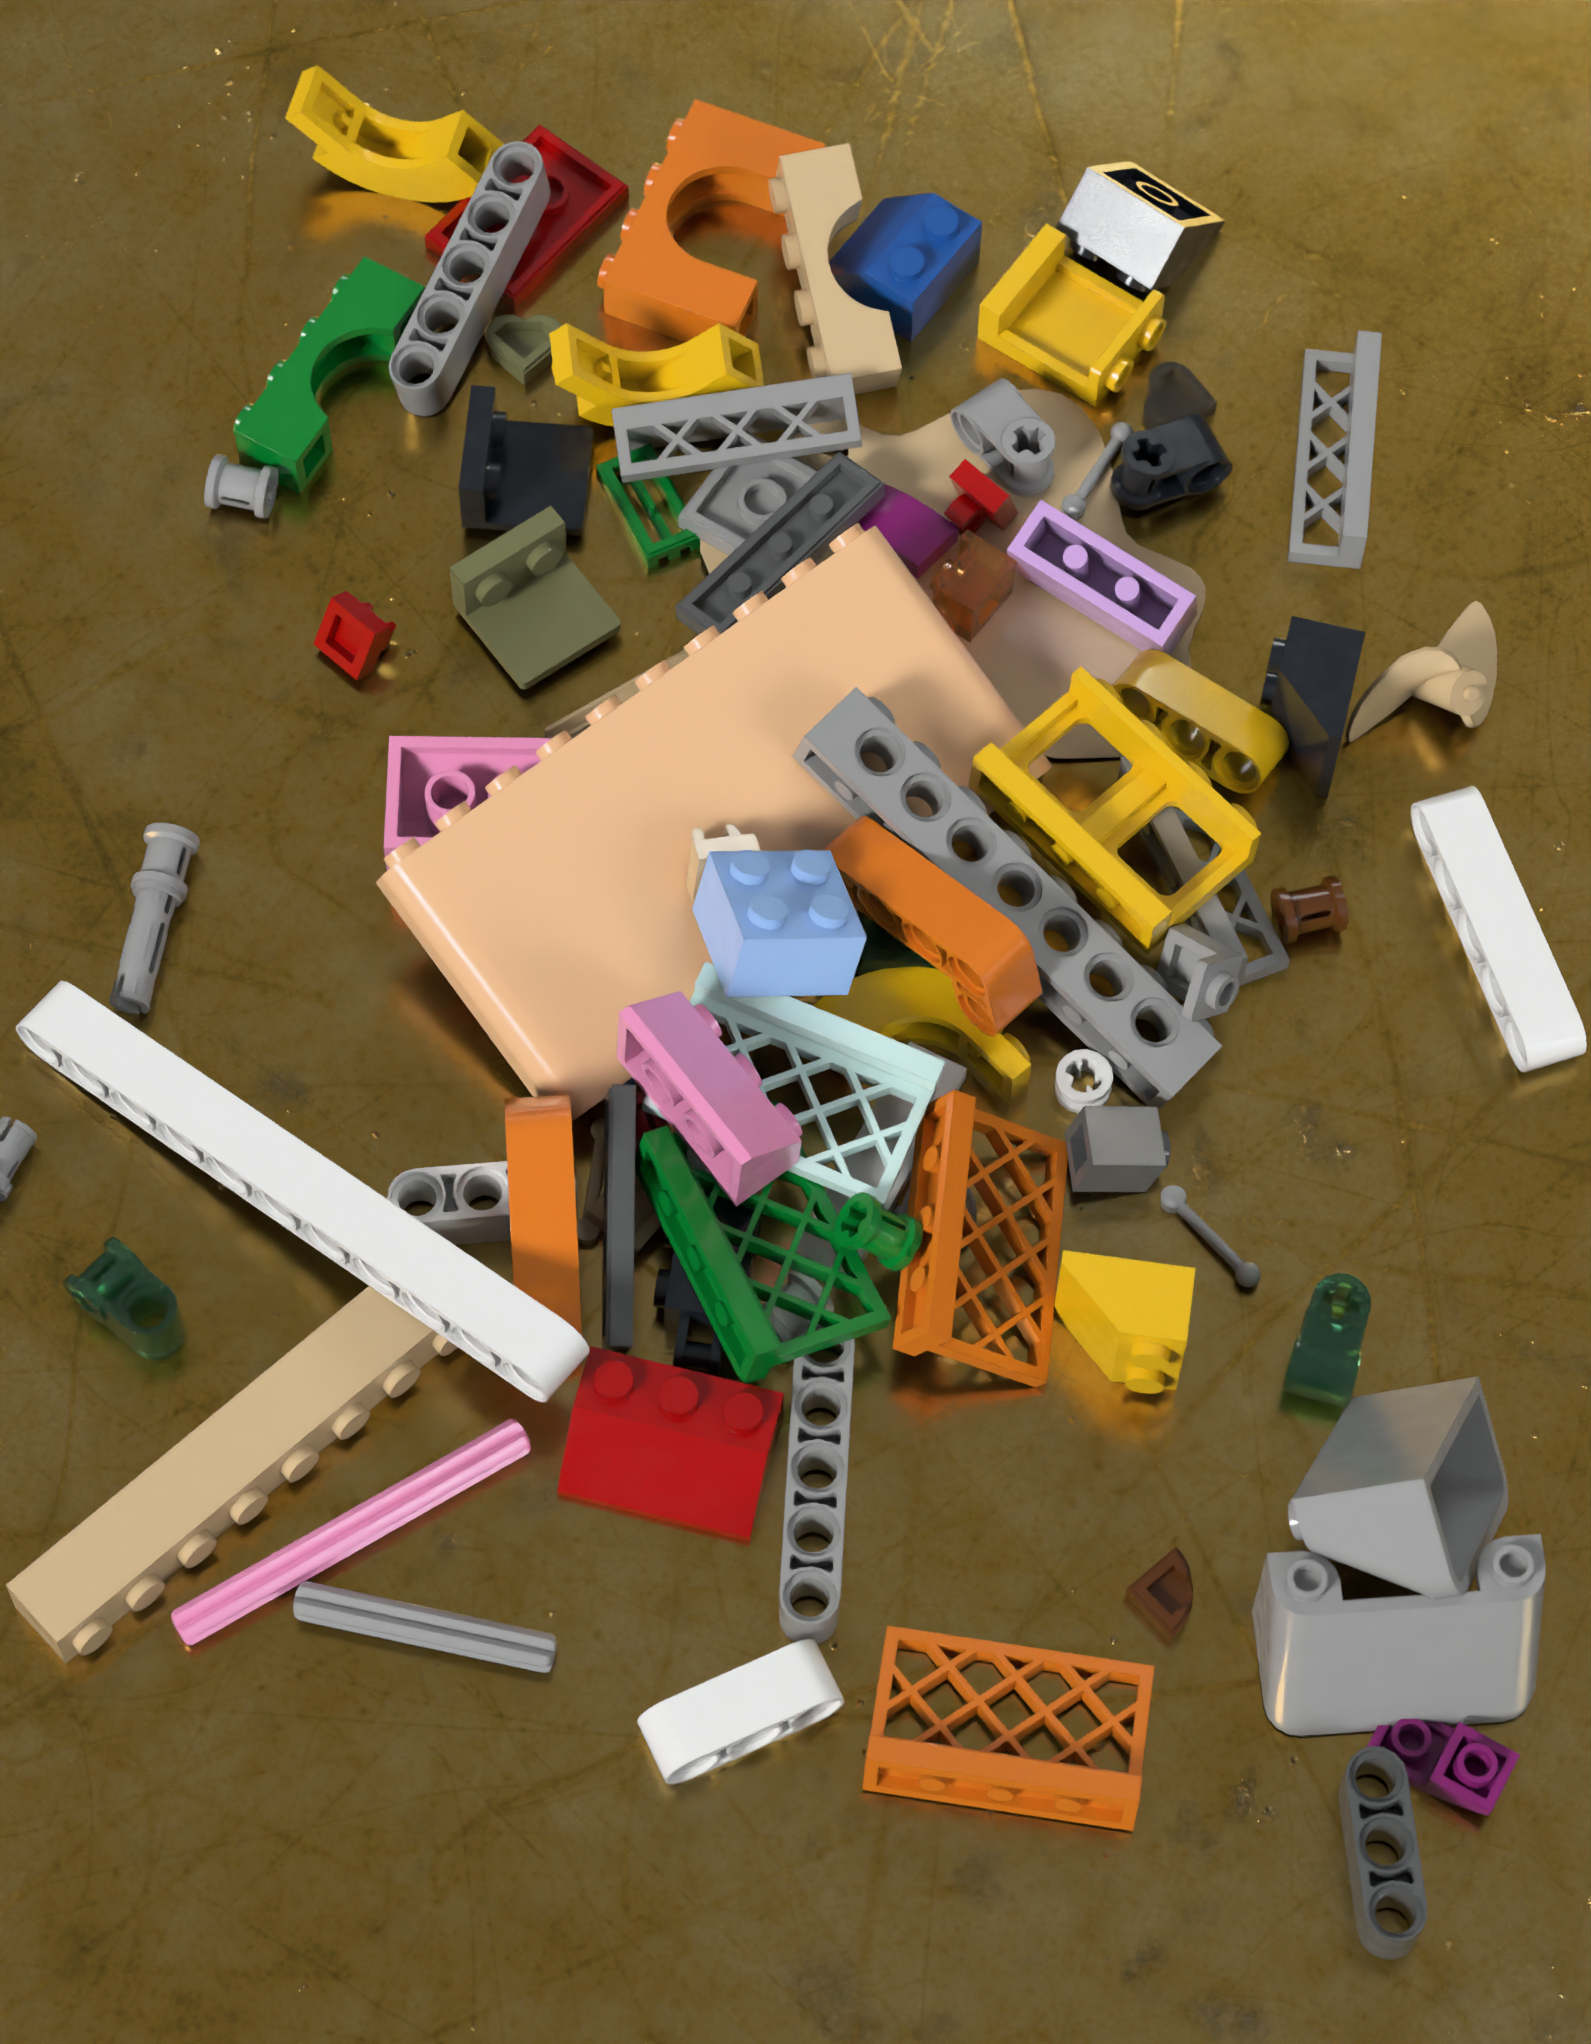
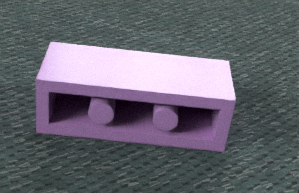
M1041 499L1007 548L1011 570L1142 651L1152 649L1171 655L1197 616L1195 594Z

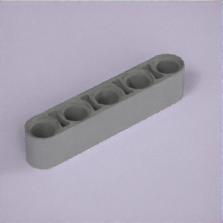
M515 141L506 143L498 148L491 157L391 355L389 362L391 379L401 404L405 410L413 415H433L442 410L449 402L549 202L551 191L542 156L536 147L527 142ZM518 176H531L524 182L510 183ZM493 225H506L505 228L500 230L499 232H485L488 228H490ZM481 274L480 278L474 282H460L467 275ZM444 324H457L449 332L435 333L436 329ZM419 374H432L423 383H409L413 377Z
M810 1320L805 1321L800 1327L796 1338L806 1334ZM817 1324V1327H816V1330H815V1331L820 1330V1329H823V1328H826V1327H824V1326H822V1325H820V1324ZM854 1339L831 1346L841 1355L831 1363L816 1362L809 1355L794 1359L779 1590L780 1627L785 1635L794 1642L814 1639L817 1644H820L831 1637L839 1621L855 1350ZM822 1407L834 1412L837 1419L828 1425L819 1426L806 1420L804 1415L813 1408ZM819 1469L830 1474L834 1481L824 1488L815 1489L805 1485L800 1477L810 1470ZM816 1532L828 1538L830 1545L820 1552H809L799 1547L796 1540L805 1533ZM803 1596H814L822 1600L827 1608L817 1616L807 1617L797 1613L791 1605L795 1600Z

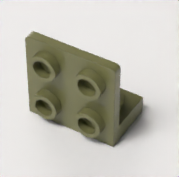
M552 506L547 507L449 567L453 606L519 688L523 690L530 688L621 630V620L567 555L565 522Z

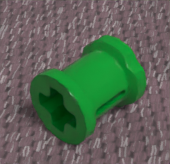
M860 1192L853 1195L840 1210L834 1233L835 1240L839 1246L852 1251L862 1249L876 1256L880 1264L896 1272L904 1269L913 1260L922 1242L923 1229L922 1223L906 1213L896 1215L880 1207V1202L876 1197Z

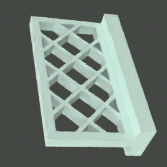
M705 961L695 982L694 993L689 1002L693 1007L699 1003L704 1005L718 1023L726 1026L733 1044L726 1046V1048L733 1056L741 1053L753 1065L748 1053L749 1051L768 1044L785 1050L793 1069L763 1079L762 1085L759 1088L767 1097L765 1092L798 1080L810 1110L796 1114L794 1117L800 1126L816 1121L828 1149L808 1158L799 1156V1161L787 1171L849 1197L860 1192L868 1193L876 1197L880 1202V1207L884 1208L927 1108L939 1087L946 1061L790 996L726 997L714 965ZM740 1032H743L752 1037L743 1040ZM800 1057H803L812 1062L803 1065ZM828 1069L845 1075L853 1094L820 1106L808 1077ZM860 1082H863L872 1087L863 1090ZM646 1094L642 1103V1110L665 1119ZM891 1094L914 1104L906 1122L880 1130L868 1101ZM858 1105L870 1135L838 1146L826 1117ZM899 1137L891 1155L886 1142ZM876 1146L885 1167L878 1187L876 1188L852 1178L843 1158ZM833 1162L837 1171L823 1165Z

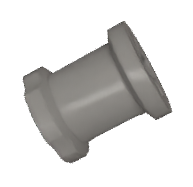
M216 454L211 461L207 474L204 494L205 506L217 509L223 504L252 510L256 517L268 518L275 502L278 486V468L265 465L263 469L230 463L226 455Z

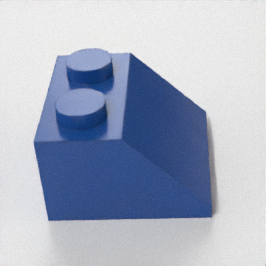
M935 193L883 198L830 259V269L836 282L848 296L867 307L888 311L893 331L912 342L978 265L982 221Z

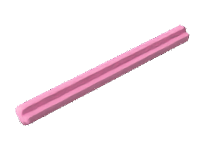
M509 1419L174 1609L171 1614L174 1627L187 1645H194L294 1588L301 1582L308 1580L525 1456L531 1450L527 1433L516 1419Z

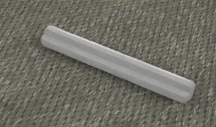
M309 1581L300 1583L293 1602L294 1617L300 1621L541 1673L550 1671L557 1651V1640L551 1633Z

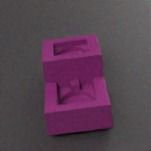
M886 484L885 497L857 522L864 531L876 525L910 573L917 579L958 542L959 528L922 502Z

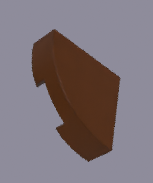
M1177 1547L1173 1548L1127 1587L1125 1594L1170 1644L1184 1629L1193 1602L1190 1567Z

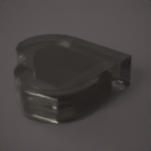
M1164 362L1152 369L1149 375L1147 398L1142 414L1143 425L1148 430L1195 413L1202 414L1207 419L1216 413L1217 401L1183 364Z

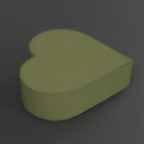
M509 314L499 316L493 319L487 326L485 333L487 351L493 360L526 386L552 364L549 333L562 325L557 319L543 314L533 315L525 320Z

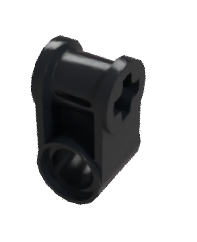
M1195 413L1181 417L1174 422L1148 430L1136 431L1129 435L1122 446L1121 458L1123 463L1118 465L1113 471L1110 479V489L1112 495L1124 506L1137 510L1148 509L1163 502L1189 494H1201L1215 488L1229 476L1233 465L1202 414Z

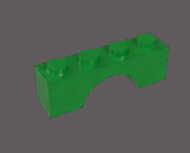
M366 256L362 258L351 274H343L333 289L330 303L319 317H311L305 324L299 337V344L287 360L281 359L275 364L268 376L263 393L254 404L248 403L237 416L233 433L236 438L239 462L245 466L263 469L265 465L277 467L278 483L301 494L333 451L329 418L317 404L322 389L334 375L352 365L368 361L390 362L391 355L425 290V286Z

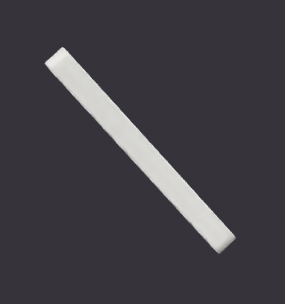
M61 980L16 1026V1031L23 1042L42 1060L534 1400L542 1403L546 1402L589 1354L590 1348L587 1342L564 1319L74 985Z

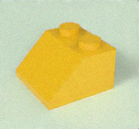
M1063 1250L1055 1296L1054 1314L1110 1381L1125 1383L1128 1389L1145 1394L1159 1393L1164 1389L1176 1390L1188 1339L1196 1268Z

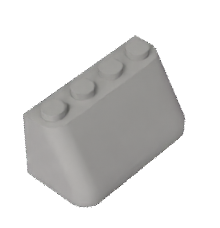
M1479 1376L1352 1397L1294 1496L1289 1501L1288 1518L1295 1539L1304 1540L1307 1548L1314 1553L1434 1599L1464 1595L1476 1574L1477 1560L1483 1548L1492 1541L1508 1507L1506 1473Z

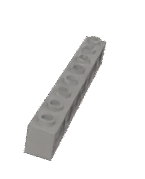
M855 687L803 737L792 757L856 820L861 816L871 818L1019 927L1029 940L1034 951L1042 986V995L1038 999L1090 1050L1104 1056L1111 1065L1112 1071L1148 1107H1158L1159 1111L1222 1047L1213 1037L1214 1031L1208 1021L1202 1019L1192 1022L1182 1017L1183 1006L1168 993V986L1163 977L1152 967L1145 964L1140 965L1122 948L1123 943L1117 932L1106 922L1098 919L1094 920L1076 903L1077 897L1072 888L1060 877L1048 875L1031 858L1029 847L1018 835L1009 830L1003 831L986 814L983 802L972 790L965 786H957L940 769L941 766L938 758L926 745L918 741L912 742L895 725L894 716L880 700L874 697L867 698ZM871 752L877 754L884 760L887 771L875 772L870 770L862 762L860 753ZM914 796L926 801L932 810V816L921 817L913 813L906 803V797ZM963 841L968 843L975 850L978 861L967 862L960 859L953 851L952 842ZM1006 885L1014 888L1020 894L1023 906L1013 907L1006 904L1000 898L997 886ZM1043 930H1054L1060 933L1067 941L1068 952H1059L1052 949L1044 939ZM1097 974L1105 977L1113 987L1114 997H1104L1095 992L1090 984L1089 975ZM1135 1019H1144L1151 1022L1159 1033V1042H1150L1142 1038L1136 1029Z

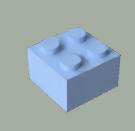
M709 851L692 910L725 996L848 995L867 937L831 851Z

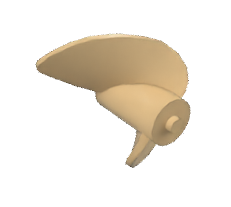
M1477 601L1469 604L1446 632L1437 647H1423L1399 656L1359 699L1350 716L1345 738L1349 742L1355 741L1411 696L1460 715L1465 725L1469 728L1482 724L1493 699L1497 678L1496 636L1490 617L1483 605Z

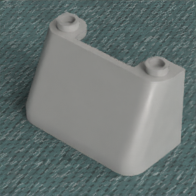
M1541 1534L1506 1536L1493 1540L1483 1548L1476 1563L1475 1576L1478 1591H1469L1461 1596L1434 1599L1426 1595L1343 1600L1337 1570L1327 1558L1308 1551L1267 1553L1252 1608L1263 1703L1268 1719L1277 1729L1288 1735L1310 1736L1375 1731L1378 1725H1390L1388 1730H1392L1394 1725L1401 1719H1420L1424 1723L1443 1722L1450 1726L1457 1725L1459 1721L1463 1724L1504 1722L1517 1718L1527 1709L1536 1686L1546 1571Z

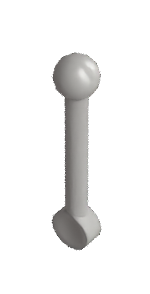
M1121 421L1112 426L1110 431L1111 440L1077 492L1063 498L1061 504L1062 513L1075 521L1083 517L1086 507L1085 499L1120 446L1124 444L1129 435L1134 433L1129 423Z
M1169 1185L1162 1190L1160 1204L1163 1210L1171 1214L1178 1213L1236 1271V1280L1243 1287H1253L1260 1281L1261 1272L1258 1266L1252 1262H1244L1186 1204V1193L1180 1186Z

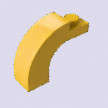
M318 65L302 71L285 119L317 144L312 158L336 175L363 188L411 201L450 202L472 197L491 157L498 148L504 145V143L464 110L426 122L407 121L385 115L366 105Z
M568 323L549 333L555 385L576 395L580 417L606 426L614 427L613 408L764 386L759 345L720 323L678 346L645 352L628 351L610 346Z
M903 966L868 972L853 978L848 995H825L812 1005L907 1045L910 1041L915 1044H929L954 1053L1008 1106L1028 1091L1031 1063L1030 1056L1025 1047L1010 1033L1002 1035L1003 1030L992 1037L981 1032L973 1025L958 1005L951 978L939 969Z

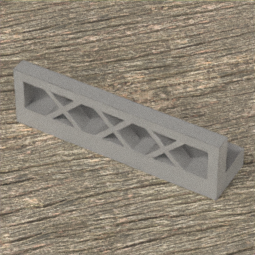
M1358 330L1353 353L1314 349L1305 350L1288 562L1360 569L1368 533L1382 333ZM1316 370L1350 373V384L1331 398L1316 383ZM1315 400L1320 407L1313 411V401ZM1346 403H1348L1347 413L1341 408ZM1327 416H1330L1346 432L1344 438L1329 448L1311 432V428ZM1310 451L1316 456L1311 461H1309ZM1343 453L1344 464L1337 458ZM1324 466L1342 482V487L1326 499H1323L1307 483V478ZM1307 502L1312 508L1305 513V503ZM1339 504H1340V516H1339V515L1335 512V510L1333 509V508H1335L1336 506H1338ZM1322 517L1338 533L1337 547L1302 543L1303 530Z
M851 373L612 409L622 483L862 447ZM846 419L848 431L821 434L809 425ZM787 428L778 441L761 443L746 433V431L757 433ZM798 432L805 436L802 438L794 439ZM727 437L716 451L702 453L689 444L691 442ZM738 441L746 445L734 448ZM649 443H651L653 448L667 446L656 460L632 463L630 451ZM679 450L686 454L674 457Z
M1124 756L1120 759L1117 781L1132 768L1131 763ZM1173 806L1162 810L1139 830L1170 895L1178 891L1221 853V848L1217 842L1182 810L1173 808ZM1184 828L1209 837L1213 849L1207 862L1198 858ZM1245 870L1241 871L1227 884L1234 887L1239 897L1233 914L1224 910L1217 894H1215L1184 921L1185 924L1244 954L1237 977L1239 979V986L1288 968L1290 959ZM1244 909L1250 920L1241 917ZM1235 930L1260 939L1268 955L1247 963L1248 956Z

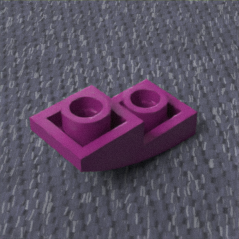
M1401 1719L1394 1725L1392 1730H1388L1390 1725H1378L1367 1747H1385L1396 1753L1404 1763L1410 1785L1446 1802L1489 1816L1520 1756L1515 1751L1460 1721L1455 1728L1443 1722L1424 1723L1420 1719Z

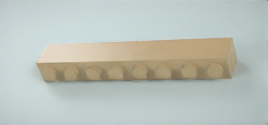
M368 1286L6 1584L15 1608L65 1663L78 1653L81 1655L92 1653L108 1639L112 1633V1625L131 1609L135 1612L141 1611L154 1602L165 1587L164 1581L182 1566L192 1568L202 1562L215 1548L218 1536L235 1522L238 1525H243L256 1517L267 1504L268 1495L286 1480L295 1482L305 1476L317 1463L320 1451L337 1437L345 1440L354 1435L367 1422L370 1416L369 1411L388 1395L391 1398H395L403 1394L415 1383L420 1375V1368L438 1353L441 1356H446L458 1347Z

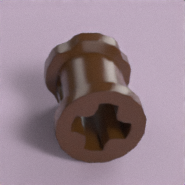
M1336 876L1323 877L1320 885L1287 892L1284 887H1279L1271 891L1272 917L1279 938L1283 943H1293L1300 934L1331 927L1335 932L1347 929V924L1349 923L1347 902L1340 881Z

